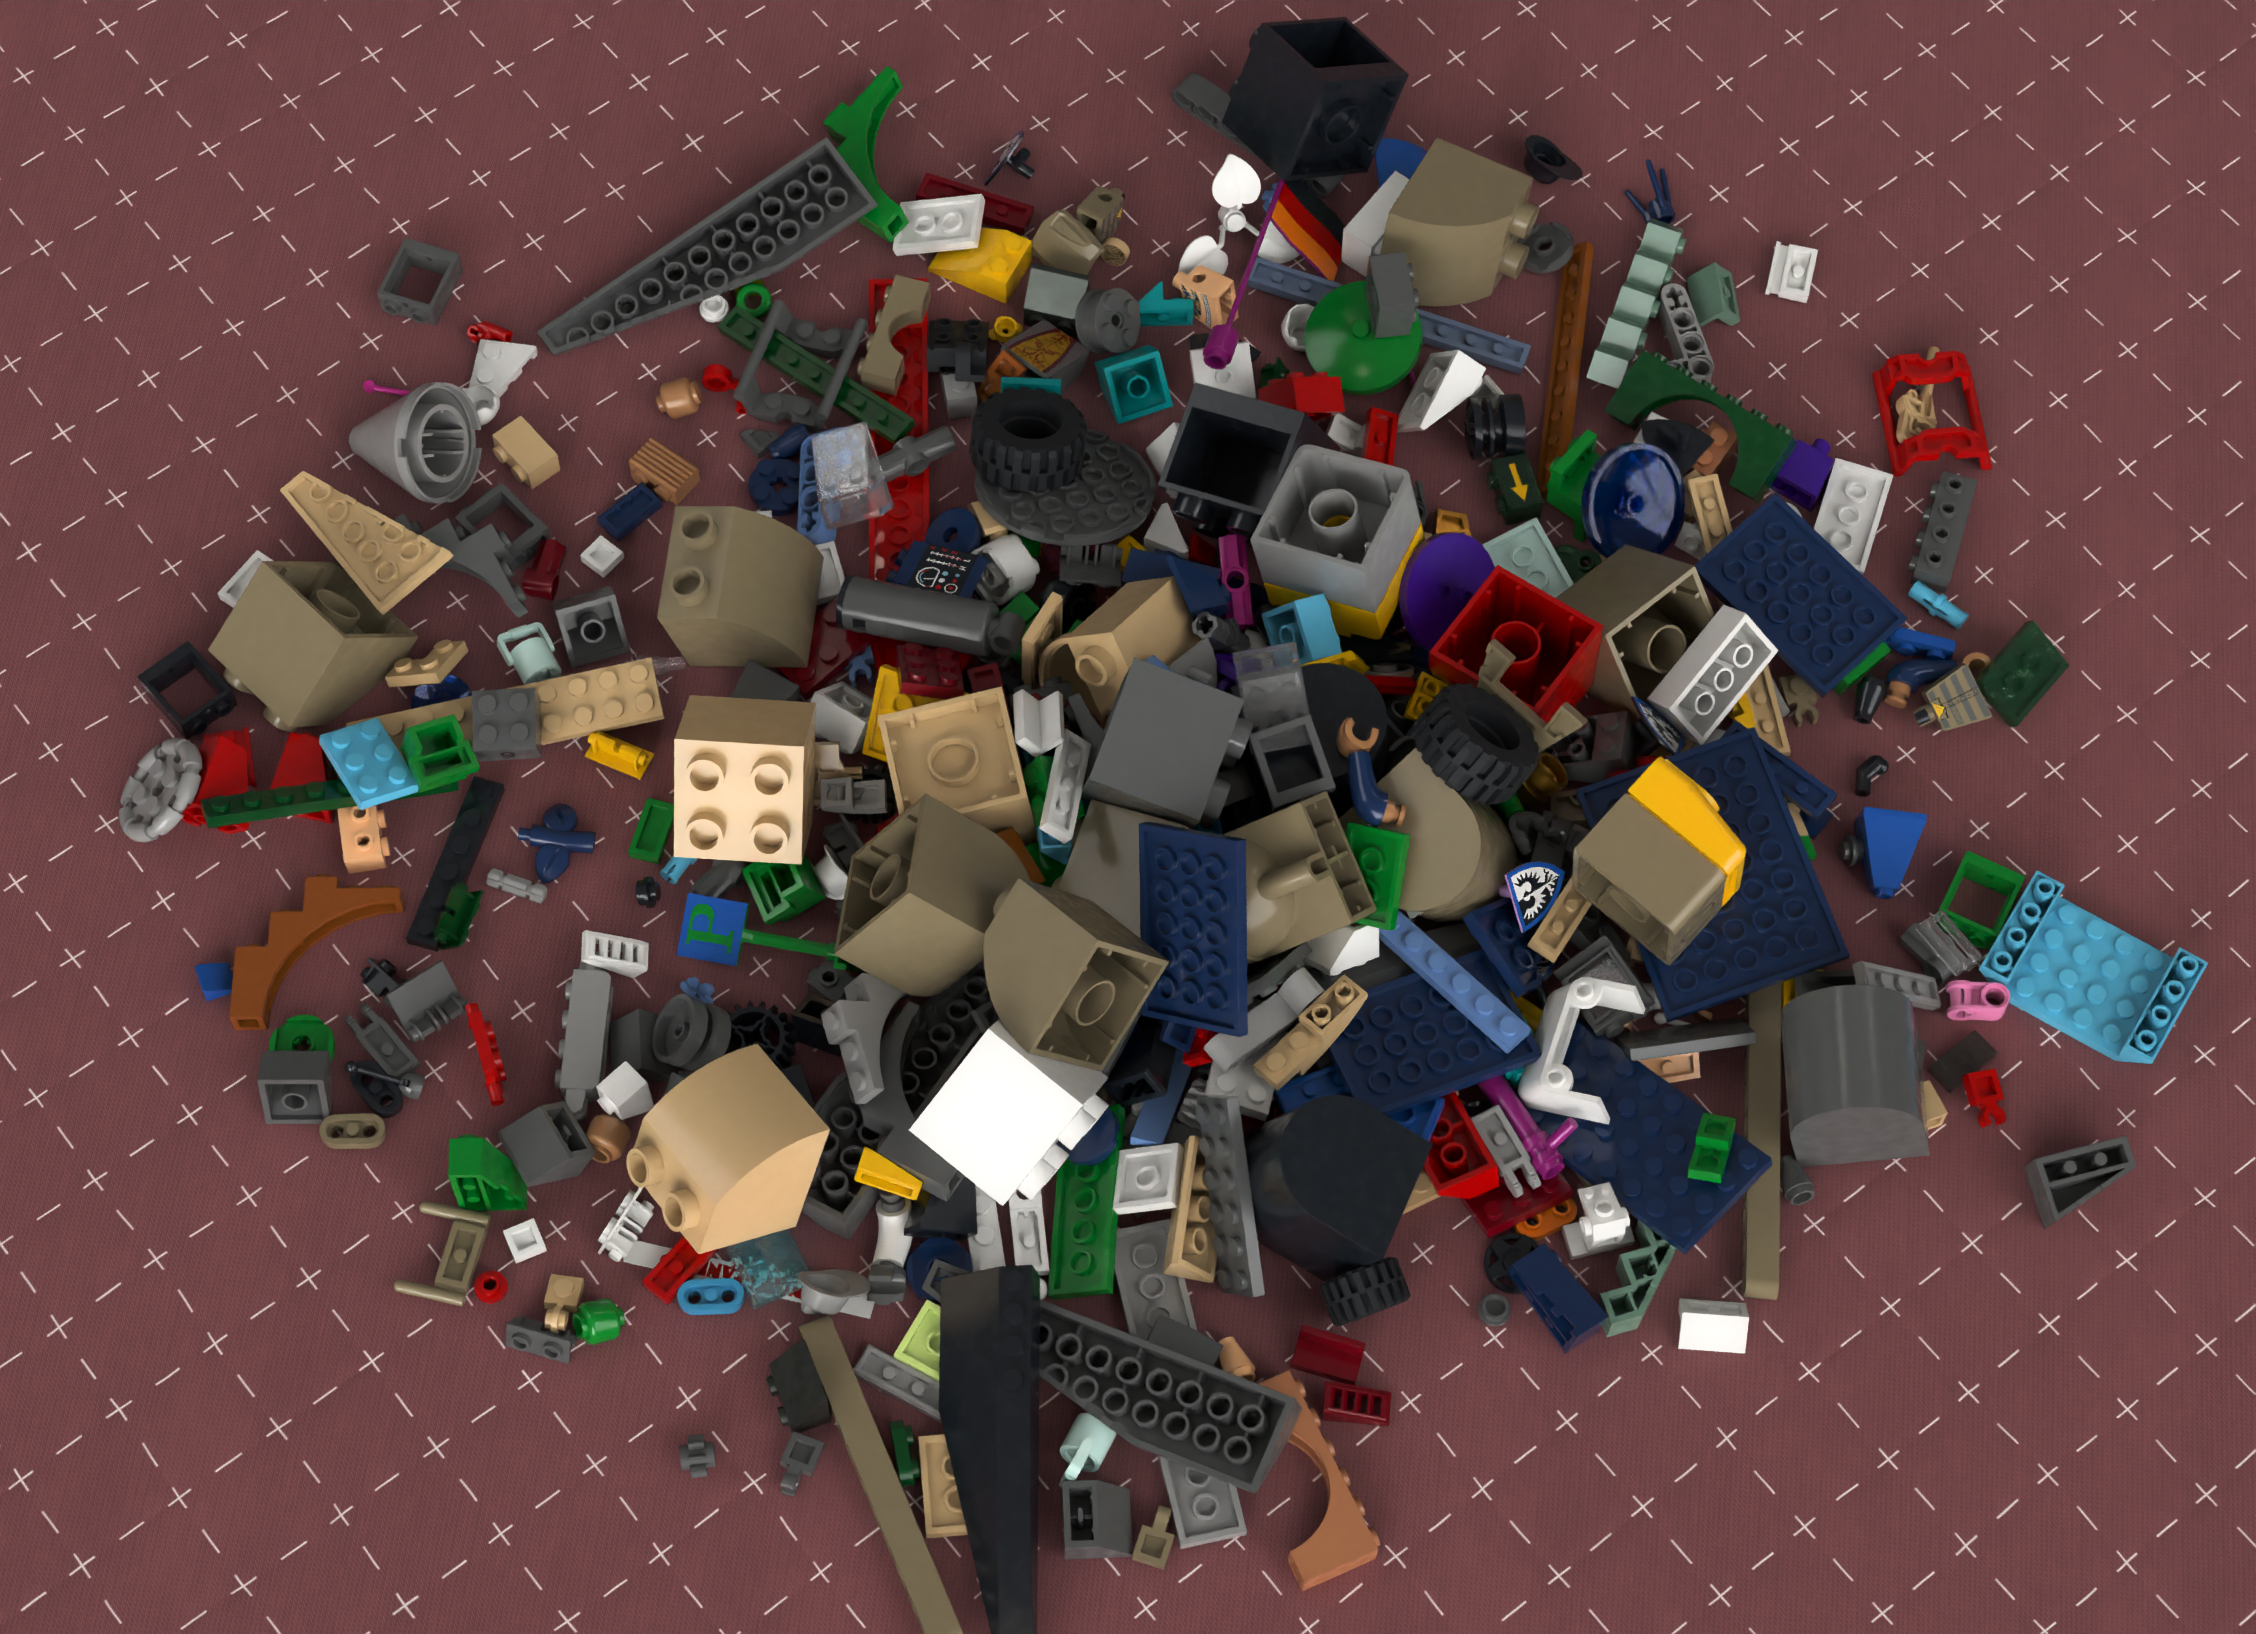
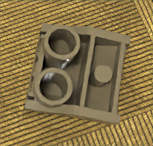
M1058 210L1045 219L1032 239V255L1037 257L1044 266L1088 275L1098 256L1105 251V248L1091 230L1085 227L1081 221L1073 218L1067 210Z

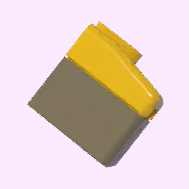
M1660 756L1627 790V794L1625 793L1574 848L1572 887L1662 962L1671 965L1721 910V907L1739 890L1746 848L1718 814L1719 806L1713 797L1668 759L1665 760Z

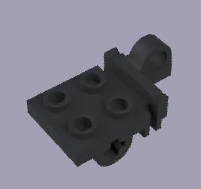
M940 318L938 320H930L927 343V372H939V366L955 367V381L985 382L988 364L989 322L979 319L952 321L948 318Z

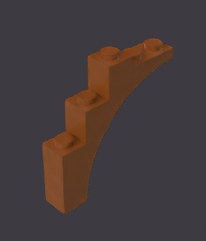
M318 874L315 877H305L303 911L286 908L278 912H271L268 946L251 943L245 947H235L229 1014L234 1029L267 1030L271 1008L276 995L295 963L312 946L326 936L355 921L383 914L404 913L405 900L401 887L385 884L378 886V888H364L360 885H349L346 888H341L337 876Z

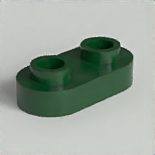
M903 1419L891 1421L889 1426L898 1479L902 1487L913 1486L914 1478H919L920 1474L917 1457L910 1458L908 1446L914 1445L911 1425L904 1426Z

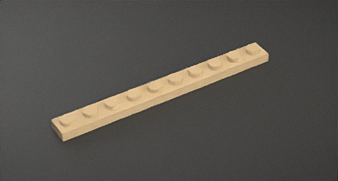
M1718 474L1692 478L1687 481L1705 555L1732 532ZM1717 598L1718 605H1719V609H1720V608H1721L1723 605H1725V604H1723V603ZM1767 664L1745 693L1753 712L1755 730L1758 737L1783 755L1790 756L1791 750Z
M1686 738L1681 752L1690 750L1694 742ZM1661 745L1649 756L1670 757L1672 755ZM1573 875L1527 945L1552 963L1556 961L1592 905L1591 902L1572 887Z

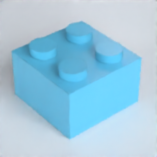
M1324 593L1299 599L1261 614L1275 661L1287 669L1342 653L1340 639L1336 633L1331 617V609Z

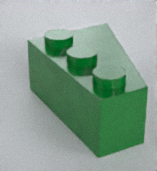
M465 1134L458 1138L449 1139L448 1177L459 1208L477 1212L527 1210L528 1187L511 1159L483 1137Z

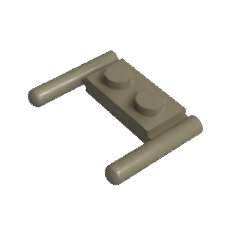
M423 1200L419 1205L421 1213L455 1220L435 1277L434 1286L397 1279L394 1282L393 1288L399 1293L463 1307L487 1235V1228L491 1222V1215Z

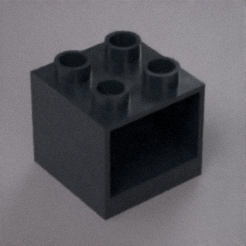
M1346 17L1261 23L1260 27L1255 30L1250 38V53L1241 75L1230 88L1229 96L1231 100L1222 123L1283 181L1367 172L1409 74Z
M1195 382L1158 486L1175 500L1172 512L1179 517L1192 521L1193 530L1214 539L1228 535L1230 530L1247 537L1246 545L1252 548L1250 539L1296 450L1306 444L1338 452L1341 451V448L1304 412Z

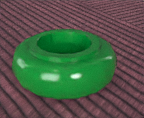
M749 283L743 286L738 291L736 297V306L756 319L764 317L770 311L772 305V296L769 290L758 283ZM752 293H757L762 297V303L756 309H749L746 306V299Z

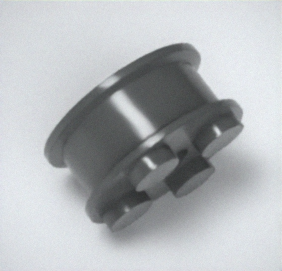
M1110 288L1108 290L1093 289L1085 293L1078 303L1075 314L1076 332L1082 345L1094 354H1104L1107 352L1123 353L1128 351L1136 344L1140 331V306L1138 301L1122 288Z

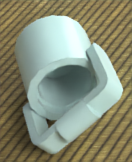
M541 623L525 624L510 629L508 632L498 636L497 647L508 666L513 665L524 685L560 677L562 671L552 653L555 651L553 642ZM538 632L540 637L527 639L515 646L511 653L508 651L505 643L513 642Z
M1080 1413L1077 1415L1060 1447L1062 1458L1069 1463L1058 1484L1061 1488L1062 1481H1076L1081 1470L1096 1472L1116 1437V1432L1090 1413Z

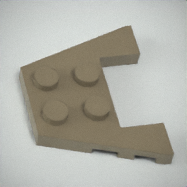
M1496 639L1489 642L1485 651L1487 655L1484 664L1480 667L1478 674L1479 681L1477 687L1486 690V693L1490 695L1494 694L1500 698L1503 704H1508L1514 710L1513 712L1525 721V726L1532 731L1534 741L1538 744V753L1578 730L1588 722L1568 702L1561 705L1548 723L1541 719L1499 681L1516 659V656Z

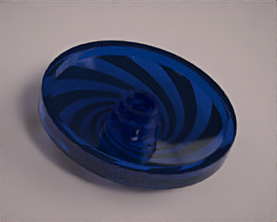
M1638 442L1623 443L1611 448L1599 458L1591 469L1582 493V522L1589 541L1605 558L1610 557L1625 544L1660 555L1672 543L1682 523L1685 509V489L1677 465L1662 449L1651 444Z

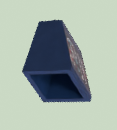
M914 540L908 550L901 549L894 561L898 568L897 570L891 569L885 581L970 598L989 559Z

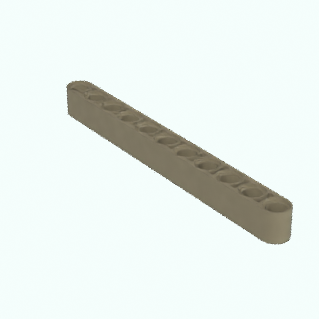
M1782 982L1745 995V1024L1756 1031L1757 1043L1745 1045L1743 1138L1771 1157L1772 1166L1743 1195V1298L1777 1300L1779 1292Z
M825 1315L798 1326L801 1340H805L825 1392L828 1406L923 1634H963L830 1315Z

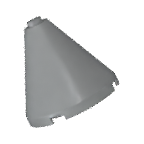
M430 382L419 386L355 426L349 435V444L351 450L417 499L430 504L454 502L466 493L476 477L482 448H476L475 430H481V425L472 401L462 389L451 383Z

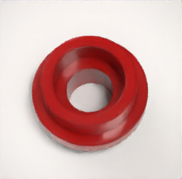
M486 1271L477 1277L474 1291L479 1300L492 1304L499 1302L505 1297L508 1291V1283L500 1272ZM488 1282L496 1283L494 1289H485V1285Z

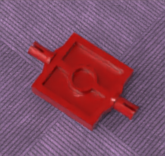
M469 1003L465 1006V1010L469 1020L468 1026L473 1031L487 1081L484 1085L488 1090L491 1105L499 1106L505 1102L502 1096L504 1091L501 1082L506 1081L507 1077L491 1021L484 1022L481 1010L479 1011L478 1003Z

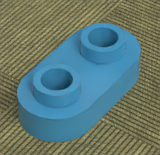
M732 1278L688 1280L680 1286L677 1293L680 1308L689 1315L731 1314L737 1312L745 1301L742 1285ZM727 1294L734 1296L731 1302H724L722 1298ZM692 1296H699L701 1298L698 1303L689 1302Z

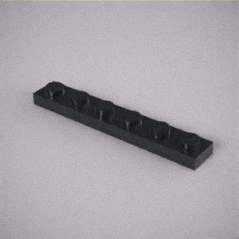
M476 776L473 777L406 936L408 944L438 952L441 943L434 940V928L441 912L446 911L450 915L453 913L444 907L450 889L456 886L458 882L466 884L505 791L504 784Z

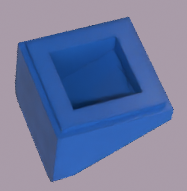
M228 962L194 966L207 1002L231 994L233 974Z

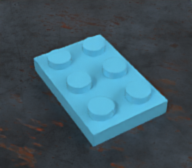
M378 717L320 735V746L360 810L418 792V785L411 770Z

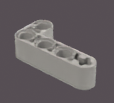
M1676 283L1665 285L1662 288L1659 299L1661 305L1658 316L1675 359L1668 361L1666 364L1675 369L1678 365L1686 368L1693 373L1691 378L1699 383L1703 379L1711 382L1714 363L1687 291L1683 286Z
M1302 967L1283 983L1277 993L1248 1012V1035L1236 1037L1218 1033L1203 1049L1226 1074L1299 1023L1298 1016L1326 991L1305 967Z

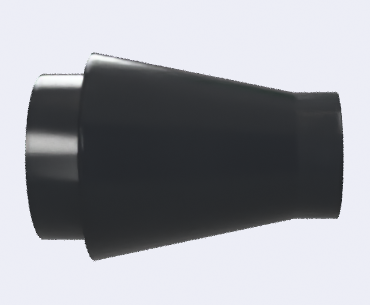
M1865 676L1862 677L1861 682L1857 683L1855 713L1853 716L1855 721L1862 724H1871L1874 714L1887 693L1884 681L1875 677Z

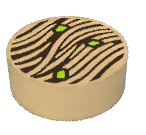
M1110 237L1106 238L1102 243L1105 251L1100 256L1104 261L1115 266H1121L1126 262L1130 249L1124 241Z

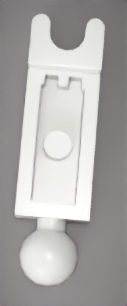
M1041 1190L1032 1201L1030 1199H1020L1016 1191L1008 1200L1015 1266L1032 1265L1040 1276L1049 1275ZM1040 1278V1299L1043 1300L1048 1288L1045 1281Z

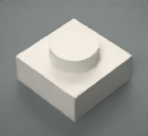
M600 535L580 557L581 562L604 578L624 559L623 551Z
M534 1218L503 1230L516 1264L547 1251Z

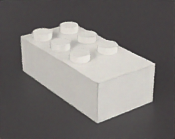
M1723 605L1647 700L1683 736L1703 745L1775 656L1778 649L1746 613Z

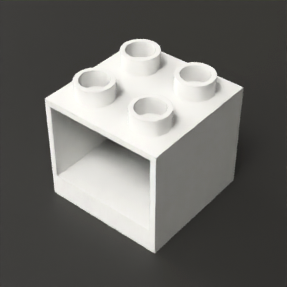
M999 1019L987 1029L909 1131L1000 1205L1003 1206L1017 1190L1032 1201L1069 1157V1154L1056 1143L1060 1141L1072 1150L1108 1108L1109 1105L1096 1095L1108 1077L1101 1071L1028 1053L1009 1034Z

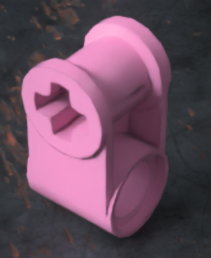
M1955 980L1946 985V992L1950 994V1007L1947 1009V1017L1952 1020L1997 1021L2004 1015L2010 1000L2009 990L2006 986L1997 982ZM1986 999H1995L2000 1005H1992Z

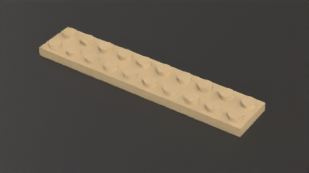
M652 657L506 688L535 687L541 701L542 745L588 736L591 732H606L665 719ZM472 696L346 723V726L348 727L378 717L403 757L400 749L407 728L455 714L464 734L463 740L468 739L473 749Z

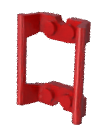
M1958 351L1936 352L1932 360L1922 359L1919 353L1896 355L1887 359L1880 370L1872 373L1893 476L1899 477L1904 475L1913 462L1938 460L1942 452L1951 453L1955 456V459L1978 457L1981 470L1992 468L1971 368L1967 364L1964 353ZM1955 377H1960L1972 431L1965 427L1926 429L1920 432L1919 435L1903 440L1899 445L1889 396L1896 382L1904 381L1910 385L1947 383Z

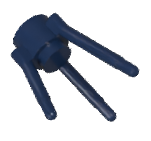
M1648 159L1646 160V166L1656 194V198L1648 203V211L1629 190H1625L1624 193L1642 214L1646 224L1651 219L1670 224L1674 221L1676 214L1672 207L1665 169L1661 168L1659 170L1663 190L1662 195L1652 162Z

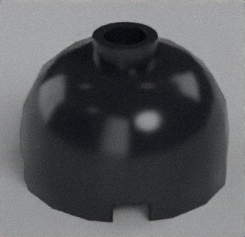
M1059 577L1048 583L1039 595L1040 610L1052 591L1062 596V634L1068 633L1077 619L1084 622L1094 613L1096 608V602L1091 601L1092 592L1096 594V589L1090 583L1070 585L1065 581H1059Z

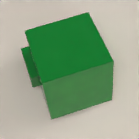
M455 714L415 725L406 730L400 750L415 778L419 793L466 779L467 775L478 772L480 768L469 740H463L464 734Z
M805 854L802 865L753 862L742 869L764 923L772 925L777 921L785 923L826 898L809 858Z

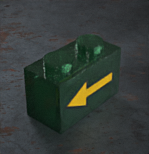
M1522 453L1492 460L1490 471L1486 473V481L1489 490H1494L1496 511L1498 515H1503L1505 524L1511 525L1529 521L1536 517L1537 519L1541 518L1544 502L1527 454Z

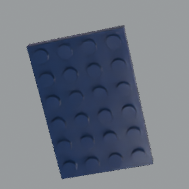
M1776 493L1694 565L1701 582L1723 604L1746 613L1778 649L1776 654L1822 698L1908 619Z
M1153 822L1139 823L1140 939L1170 961L1142 1005V1015L1236 1037L1248 1035L1246 839Z
M1484 949L1454 959L1524 1021L1499 971L1488 960ZM1413 973L1365 990L1368 993L1367 999L1348 1026L1327 1049L1349 1097L1363 1101L1386 1116L1535 1063L1542 1055L1531 1033L1507 1054L1418 973Z

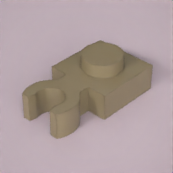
M1798 674L1780 677L1777 684L1788 709L1795 708L1793 721L1796 727H1801L1803 722L1802 715L1809 716L1812 724H1816L1819 714L1817 709L1812 706L1817 701L1815 691Z

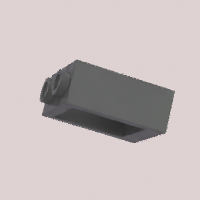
M405 238L377 292L381 309L391 315H402L421 324L428 323L436 326L463 272L460 254ZM411 266L444 275L430 304L397 295Z
M501 482L495 488L488 489L471 506L464 507L455 517L457 526H462L469 537L478 531L474 527L503 504H506L530 528L512 542L513 546L509 548L515 559L508 563L515 572L536 556L541 541L551 538L548 527Z
M1301 712L1291 714L1283 718L1284 723L1273 727L1271 723L1259 725L1252 729L1253 733L1249 736L1248 741L1273 812L1282 810L1324 791H1327L1328 794L1335 792L1336 786L1310 714L1302 716ZM1305 728L1322 778L1277 793L1260 742Z

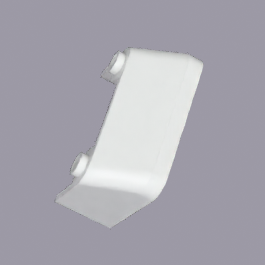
M1582 977L1554 990L1548 996L1534 1037L1542 1055L1535 1063L1524 1067L1518 1086V1095L1526 1107L1609 1125L1610 1117L1601 1097L1571 1091L1574 1077L1571 1070L1563 1065V1061L1580 1009H1589L1597 1005L1644 1014L1645 1007L1636 986Z

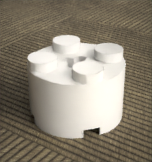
M1016 534L1001 536L971 552V554L989 559L975 587V591L983 600L997 602L996 605H1002L1014 599L1021 591L1023 593L1029 591L1034 586L1036 575L1040 572L1038 562L1031 557L1028 550L1022 544L1020 537Z

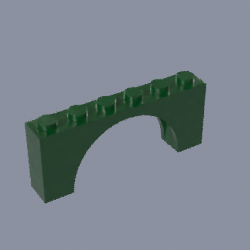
M1642 350L1604 411L1613 419L1636 431L1641 421H1644L1651 412L1673 402L1695 400L1719 408L1731 420L1738 439L1737 464L1728 484L1735 491L1759 504L1797 445V442L1791 436L1793 431L1780 423L1774 427L1766 422L1768 419L1766 415L1754 408L1751 412L1741 407L1743 402L1730 394H1727L1726 397L1716 393L1718 388L1704 379L1701 383L1691 378L1693 373L1680 365L1676 369L1666 364L1669 359L1654 350L1652 354H1649Z

